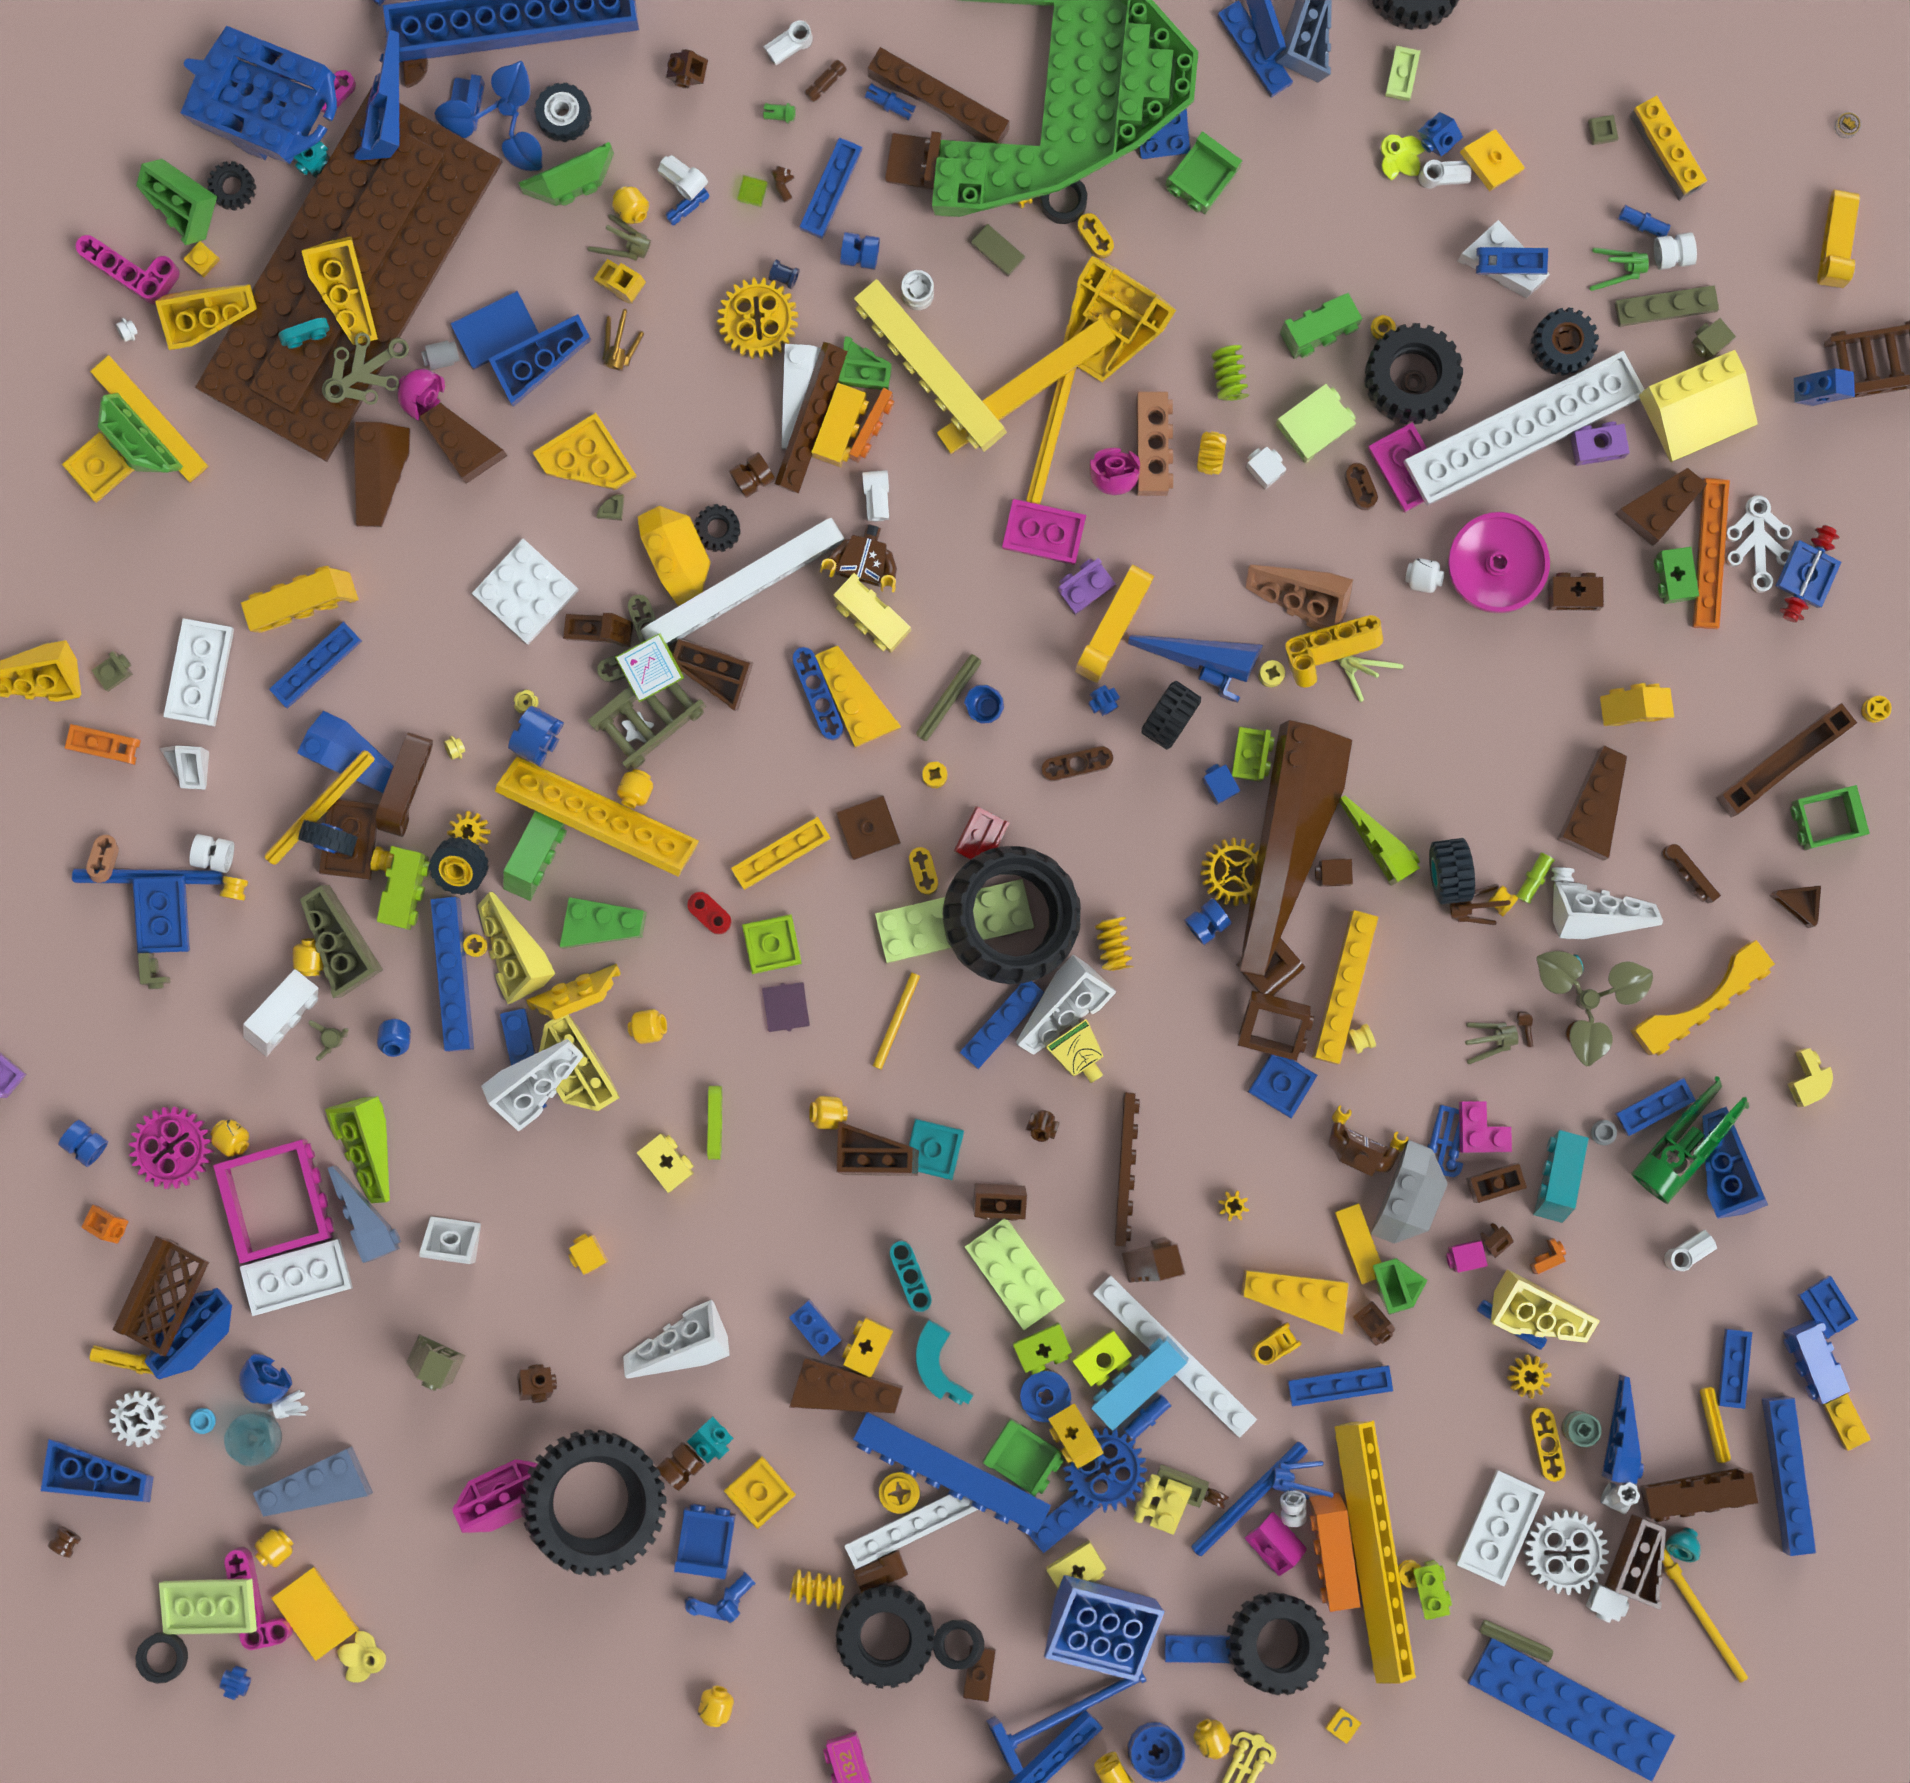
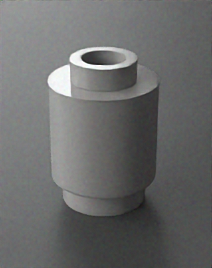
M447 340L426 345V351L421 352L425 367L430 366L431 370L452 366L454 362L460 361L455 341L449 343Z

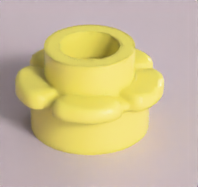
M530 690L519 692L514 697V707L519 713H524L530 706L537 707L539 703L537 696H534V693ZM525 700H528L527 705L524 704Z
M450 736L449 740L444 741L448 756L451 760L458 757L462 759L461 753L465 752L460 738L455 739L453 736Z

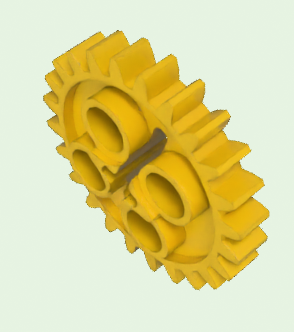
M753 277L751 285H748L744 279L742 288L734 284L735 293L727 291L726 295L729 300L720 301L725 309H718V315L724 317L717 320L718 325L724 326L719 330L720 334H728L724 339L725 343L733 341L732 351L740 348V356H743L748 351L750 359L754 358L755 353H759L762 360L764 352H768L770 357H773V349L775 348L781 353V344H790L787 336L795 337V332L791 328L798 327V322L792 320L799 317L798 312L791 311L796 308V303H788L792 298L791 294L783 295L785 291L784 286L776 289V282L774 280L768 286L765 278L762 279L761 284H757L755 277ZM755 297H758L759 299V311L761 316L760 324L762 330L761 340L757 339V326L755 322L756 314L754 307ZM772 300L776 305L773 309L766 310L762 307L764 302ZM741 303L751 305L750 310L747 312H740L738 307ZM768 325H776L778 327V331L775 334H767L765 329ZM745 327L753 329L752 335L748 337L742 336L740 332Z

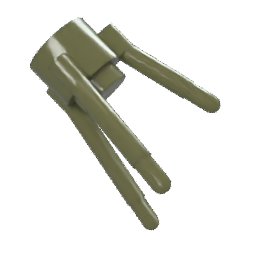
M609 214L608 217L631 233V236L609 225L605 227L606 230L628 240L626 249L630 250V252L588 247L590 252L627 257L637 261L638 257L645 258L651 240L613 214Z
M310 1020L308 1024L322 1033L321 1042L325 1046V1049L318 1054L316 1060L320 1061L328 1053L332 1052V1048L339 1047L343 1042V1038L347 1037L349 1029L344 1028L341 1032L339 1029L326 1028Z
M1506 1022L1498 1024L1467 1023V1027L1497 1030L1494 1031L1493 1036L1466 1040V1045L1495 1041L1497 1046L1500 1045L1467 1060V1064L1478 1062L1502 1051L1511 1050V1046L1518 1045V1032L1515 1025L1507 1026Z

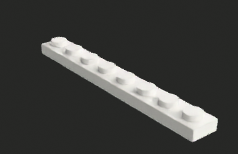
M1111 1275L1093 1292L1148 1348L1159 1337L1163 1340L1169 1336L1189 1358L1188 1363L1175 1375L1239 1438L1255 1423L1257 1419Z

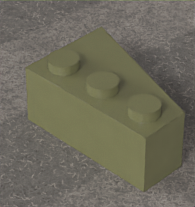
M419 1334L407 1359V1364L416 1378L423 1381L422 1386L436 1391L437 1388L442 1389L453 1383L465 1355Z

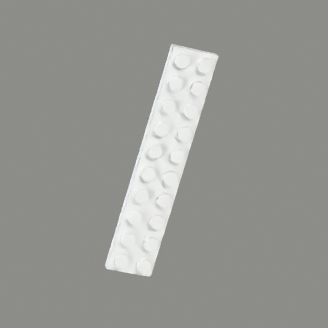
M1622 351L1405 459L1404 464L1426 506L1576 432L1583 426H1588L1640 400L1638 395L1645 389L1625 352Z

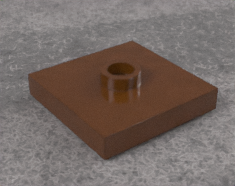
M884 795L836 812L853 861L901 844Z

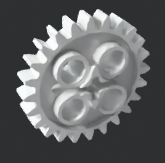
M1565 1509L1562 1510L1561 1517L1555 1511H1552V1519L1543 1515L1544 1524L1541 1525L1535 1522L1538 1530L1536 1532L1529 1530L1528 1532L1533 1536V1539L1525 1540V1543L1531 1546V1549L1524 1551V1554L1531 1556V1559L1525 1563L1528 1566H1534L1530 1574H1539L1536 1580L1539 1584L1546 1580L1545 1588L1547 1590H1550L1554 1585V1590L1557 1594L1561 1592L1562 1588H1564L1567 1595H1570L1571 1588H1574L1579 1594L1581 1593V1585L1590 1589L1588 1582L1590 1579L1596 1583L1598 1582L1595 1576L1596 1572L1600 1574L1605 1573L1600 1568V1564H1608V1561L1602 1558V1555L1609 1553L1607 1549L1602 1548V1545L1606 1544L1607 1540L1598 1538L1603 1531L1601 1529L1593 1530L1597 1524L1593 1520L1586 1524L1588 1516L1585 1514L1578 1519L1577 1511H1573L1570 1517ZM1582 1532L1585 1537L1583 1543L1575 1545L1573 1543L1574 1535ZM1552 1533H1557L1559 1536L1557 1544L1553 1546L1548 1545V1536ZM1566 1546L1572 1551L1589 1550L1588 1554L1568 1553L1567 1558L1560 1553L1544 1555L1545 1550L1565 1551ZM1580 1558L1584 1559V1569L1575 1571V1561ZM1552 1559H1558L1560 1563L1559 1568L1553 1572L1549 1571V1562Z

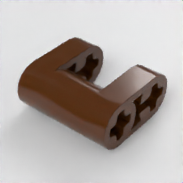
M1281 938L1274 952L1280 961L1271 967L1264 976L1241 972L1257 992L1274 996L1305 969L1304 964ZM1238 962V963L1236 964V966H1237L1238 969H1239V966H1240V962Z

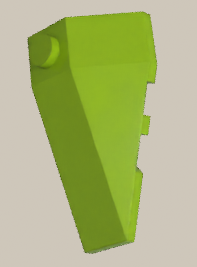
M1346 795L1339 799L1340 805L1391 886L1420 869L1418 866L1420 860L1414 850L1409 851L1407 846Z
M379 1096L363 1097L325 1109L332 1133L336 1141L341 1139L347 1152L344 1155L347 1161L351 1160L357 1168L356 1177L370 1203H386L390 1201L386 1118Z

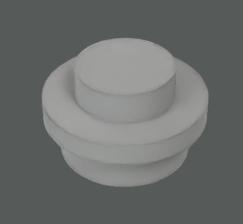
M1600 1120L1593 1125L1591 1136L1597 1144L1609 1145L1615 1141L1617 1129L1612 1122Z

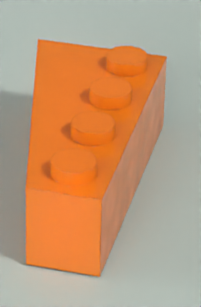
M1339 1492L1333 1493V1497L1321 1495L1309 1497L1312 1512L1310 1524L1312 1531H1315L1316 1537L1313 1540L1315 1555H1319L1320 1564H1316L1319 1580H1323L1324 1588H1320L1322 1604L1327 1603L1330 1612L1360 1607L1348 1514Z

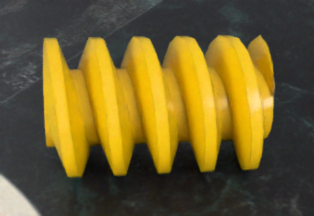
M1126 917L1103 920L1095 925L1096 930L1103 931L1097 935V939L1105 941L1098 946V949L1106 951L1100 955V959L1108 961L1101 966L1103 970L1116 971L1134 967L1126 965V962L1131 960L1132 956L1124 955V952L1130 950L1131 947L1123 945V942L1128 940L1129 936L1121 935V932L1125 931L1127 926L1119 924Z
M797 1569L793 1577L789 1601L795 1595L797 1603H800L802 1598L805 1597L806 1604L810 1605L815 1598L817 1607H820L822 1602L826 1600L828 1609L836 1602L837 1610L840 1611L844 1585H842L841 1577L839 1576L832 1583L831 1575H827L826 1579L822 1581L821 1573H817L816 1577L812 1579L811 1572L807 1571L803 1578L801 1570Z

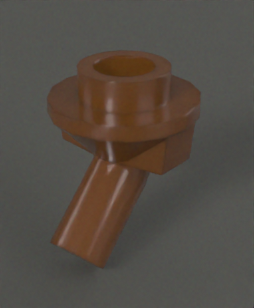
M777 166L776 170L771 169L770 173L775 180L776 189L783 202L786 203L792 199V196L785 184L793 180L795 176L790 175L791 170Z

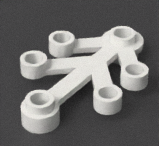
M1757 495L1751 497L1746 502V514L1735 526H1731L1726 530V539L1730 542H1736L1741 538L1742 531L1753 521V532L1735 551L1727 555L1726 562L1731 567L1738 566L1743 561V557L1754 546L1755 575L1751 579V587L1756 592L1763 593L1773 585L1771 574L1766 572L1765 546L1776 556L1777 563L1782 566L1786 562L1782 561L1781 554L1785 553L1789 556L1791 552L1784 549L1764 530V521L1775 530V536L1780 541L1790 538L1792 529L1790 526L1780 522L1770 512L1771 505L1767 498ZM1757 504L1761 507L1760 513L1754 511V505ZM1780 529L1787 531L1786 537L1780 535ZM1730 530L1737 532V538L1730 536ZM1731 555L1738 557L1737 563L1731 561ZM1757 579L1764 581V587L1757 585Z

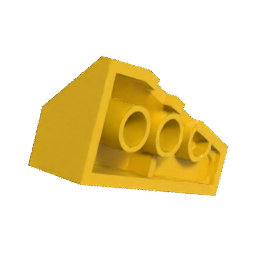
M64 640L43 644L0 660V697L23 695L25 699L34 700L35 697H46L49 701L55 702L80 698L81 688L77 658L68 642Z

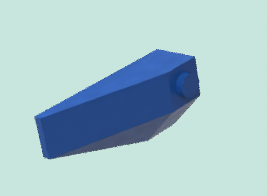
M325 711L320 714L308 729L297 754L341 774L362 751H368L375 758L374 762L356 781L381 793H384L394 767L347 721Z
M1619 1375L1602 1476L1614 1482L1637 1484L1638 1478H1642L1644 1464L1641 1463L1630 1377Z

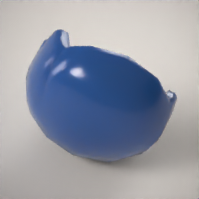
M989 685L975 686L968 691L964 699L968 715L980 724L993 723L1000 718L1004 709L1002 695L998 690Z

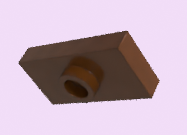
M970 1645L969 1655L971 1654V1651L973 1649L972 1645ZM984 1647L981 1659L974 1666L967 1668L964 1699L989 1702L996 1649Z

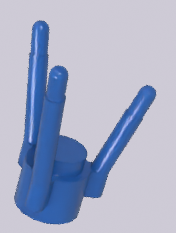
M1323 1461L1293 1464L1280 1463L1279 1468L1274 1467L1271 1470L1269 1483L1270 1487L1274 1488V1490L1284 1492L1302 1490L1321 1496H1334L1332 1492L1294 1483L1295 1475L1290 1472L1291 1469L1322 1466L1324 1464ZM1303 1493L1306 1497V1500H1308L1309 1495Z

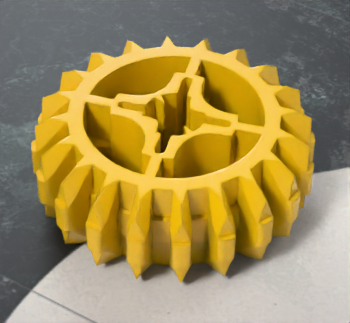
M1231 838V846H1228L1225 839L1221 840L1222 849L1214 844L1212 848L1216 854L1214 855L1207 851L1205 855L1211 861L1203 860L1201 863L1202 866L1208 867V870H1202L1200 875L1209 877V879L1202 881V884L1208 885L1211 883L1212 887L1207 890V893L1211 894L1214 890L1217 891L1218 894L1214 900L1218 901L1221 896H1224V905H1228L1230 898H1233L1234 906H1238L1239 898L1242 899L1244 904H1248L1247 895L1251 897L1253 883L1250 886L1244 872L1251 863H1253L1256 870L1259 850L1255 854L1251 851L1255 847L1254 843L1245 848L1246 839H1242L1239 846L1236 845V838ZM1240 852L1246 855L1247 858L1241 862H1235L1230 857L1228 858L1225 853ZM1219 858L1225 868V873L1219 880H1216L1214 867ZM1242 864L1245 865L1240 869L1241 871L1238 873L1240 874L1239 878L1237 876L1229 877L1227 880L1224 879L1229 875L1228 872L1231 871L1229 870L1230 866L1236 868L1240 867ZM1228 882H1235L1244 891L1230 892L1223 889L1222 886Z

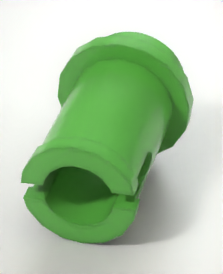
M765 103L764 109L773 112H763L764 120H784L786 123L795 120V106H791L790 103H787V105Z

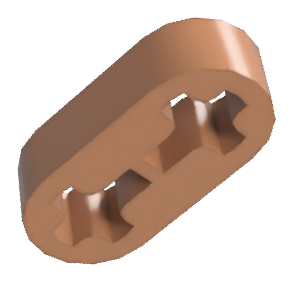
M110 835L99 836L94 841L88 859L87 873L91 880L97 883L105 882L110 878L119 852L115 839ZM107 844H110L111 848H106L105 853H103L101 847L104 848ZM102 862L104 870H100L99 873L96 874L94 869L98 870Z

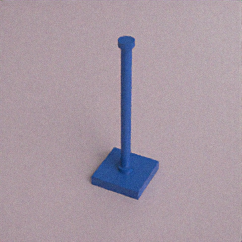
M1142 1671L1138 1681L1123 1678L1014 1735H1011V1733L1007 1735L1001 1721L996 1716L986 1720L1008 1768L1015 1775L1023 1771V1767L1014 1750L1017 1748V1744L1139 1682L1143 1684L1147 1681Z

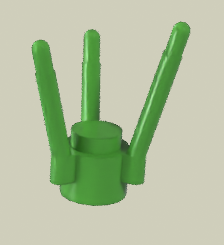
M1593 248L1592 252L1619 256L1609 257L1608 261L1624 263L1625 271L1630 272V274L1590 286L1589 289L1594 291L1630 279H1639L1640 273L1648 272L1649 260L1647 253Z

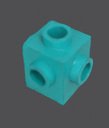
M319 141L314 146L294 156L293 160L296 162L294 166L305 176L309 173L316 178L318 174H321L330 158L327 154L329 149Z
M712 1416L686 1442L708 1464L714 1457L720 1460L730 1450L727 1445L734 1438Z

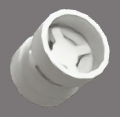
M1288 1491L1282 1494L1280 1498L1282 1522L1289 1527L1302 1526L1307 1520L1305 1495L1299 1491Z

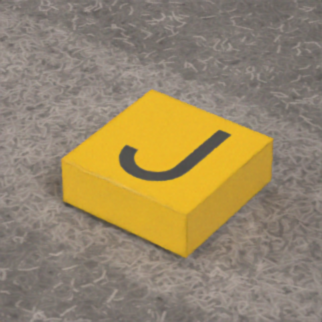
M1339 1707L1325 1728L1348 1744L1362 1723L1342 1707Z

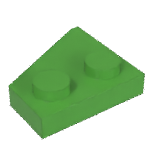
M845 336L843 349L848 352L839 376V383L853 387L878 390L886 388L889 390L892 364L882 357L875 356L874 352L866 347L862 348L853 342L852 338Z

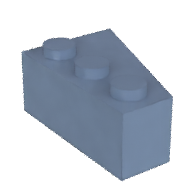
M1332 0L1295 1L1284 34L1287 48L1277 56L1276 63L1316 82H1320L1331 75V67H1329V52L1331 51L1329 29L1331 28Z

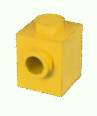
M585 1233L574 1239V1246L569 1248L571 1253L568 1256L575 1268L579 1267L583 1275L609 1262L595 1235L588 1237Z

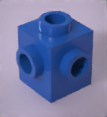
M1442 112L1437 113L1418 130L1422 139V147L1428 153L1433 152L1441 157L1463 138L1455 120Z

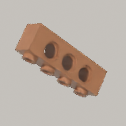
M1138 392L1137 457L1140 461L1137 496H1167L1169 489H1173V473H1169V464H1173V449H1168V439H1173V424H1168V414H1173V399H1168V392ZM1151 414H1157L1161 417L1162 422L1152 424L1148 417ZM1158 439L1162 447L1152 449L1148 441ZM1157 463L1161 466L1162 472L1153 474L1149 471L1148 466Z

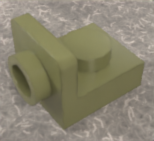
M114 651L109 653L110 657L91 670L108 692L133 675L129 669L132 666L124 654L119 655Z
M138 954L140 984L148 985V989L164 988L165 983H171L169 977L155 978V973L159 971L157 958H154V954Z

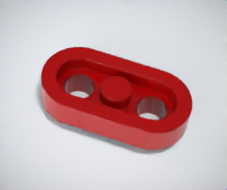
M696 892L689 897L687 903L688 910L706 928L717 935L729 931L732 925L731 916L707 893ZM698 900H703L705 903L702 909H697L695 906ZM716 917L723 918V924L721 926H716L714 924V919Z

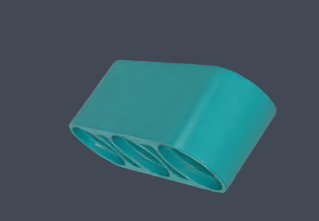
M897 1241L890 1248V1257L909 1305L917 1312L926 1311L931 1306L932 1297L913 1248L906 1241ZM898 1245H904L907 1247L909 1254L907 1258L901 1260L894 1255V1249ZM908 1269H914L918 1273L917 1281L914 1283L906 1282L903 1276L904 1272ZM924 1293L928 1298L927 1304L923 1307L916 1306L913 1302L915 1294Z

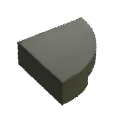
M624 494L614 495L606 500L598 509L597 519L622 521Z

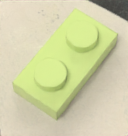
M1396 46L1385 94L1386 97L1410 101L1420 50Z

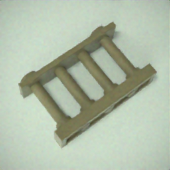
M678 683L669 686L670 691L686 709L684 713L674 719L655 695L645 699L667 725L657 735H654L633 709L634 705L632 703L637 700V697L631 686H629L587 721L597 732L601 729L610 735L628 757L622 762L628 770L632 767L636 769L645 762L646 759L644 757L684 724L689 720L695 721L704 713L703 709L706 707L704 702L700 699L694 704ZM620 713L627 716L647 741L637 751L632 748L613 724V719Z

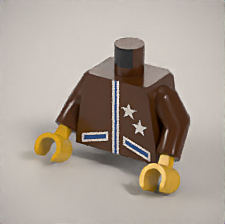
M867 524L863 537L852 535L850 539L843 540L832 550L828 558L822 561L819 572L822 573V570L828 569L831 571L829 577L834 576L836 569L837 576L849 579L855 573L859 577L858 580L860 582L878 586L882 592L885 586L892 587L893 593L896 590L897 566L893 553L887 549V544L878 541L881 528Z
M1340 1105L1332 1115L1335 1123L1332 1125L1329 1145L1334 1150L1338 1160L1369 1176H1373L1376 1171L1382 1173L1389 1172L1400 1154L1399 1152L1404 1150L1408 1137L1401 1141L1397 1138L1399 1132H1395L1388 1148L1346 1128L1344 1124L1352 1112L1348 1109L1343 1114L1340 1110Z

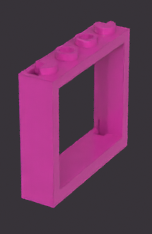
M307 1139L213 1165L240 1264L333 1238L334 1222L332 1217L327 1216L325 1207H328V1200L325 1192L321 1193L319 1183L322 1182L321 1174L318 1168H314L312 1158H315V1152L312 1150L311 1143L308 1144ZM297 1150L319 1233L253 1252L231 1168Z

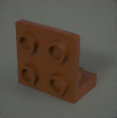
M932 131L931 138L893 133L885 181L887 183L934 190L936 160L940 155L942 132Z

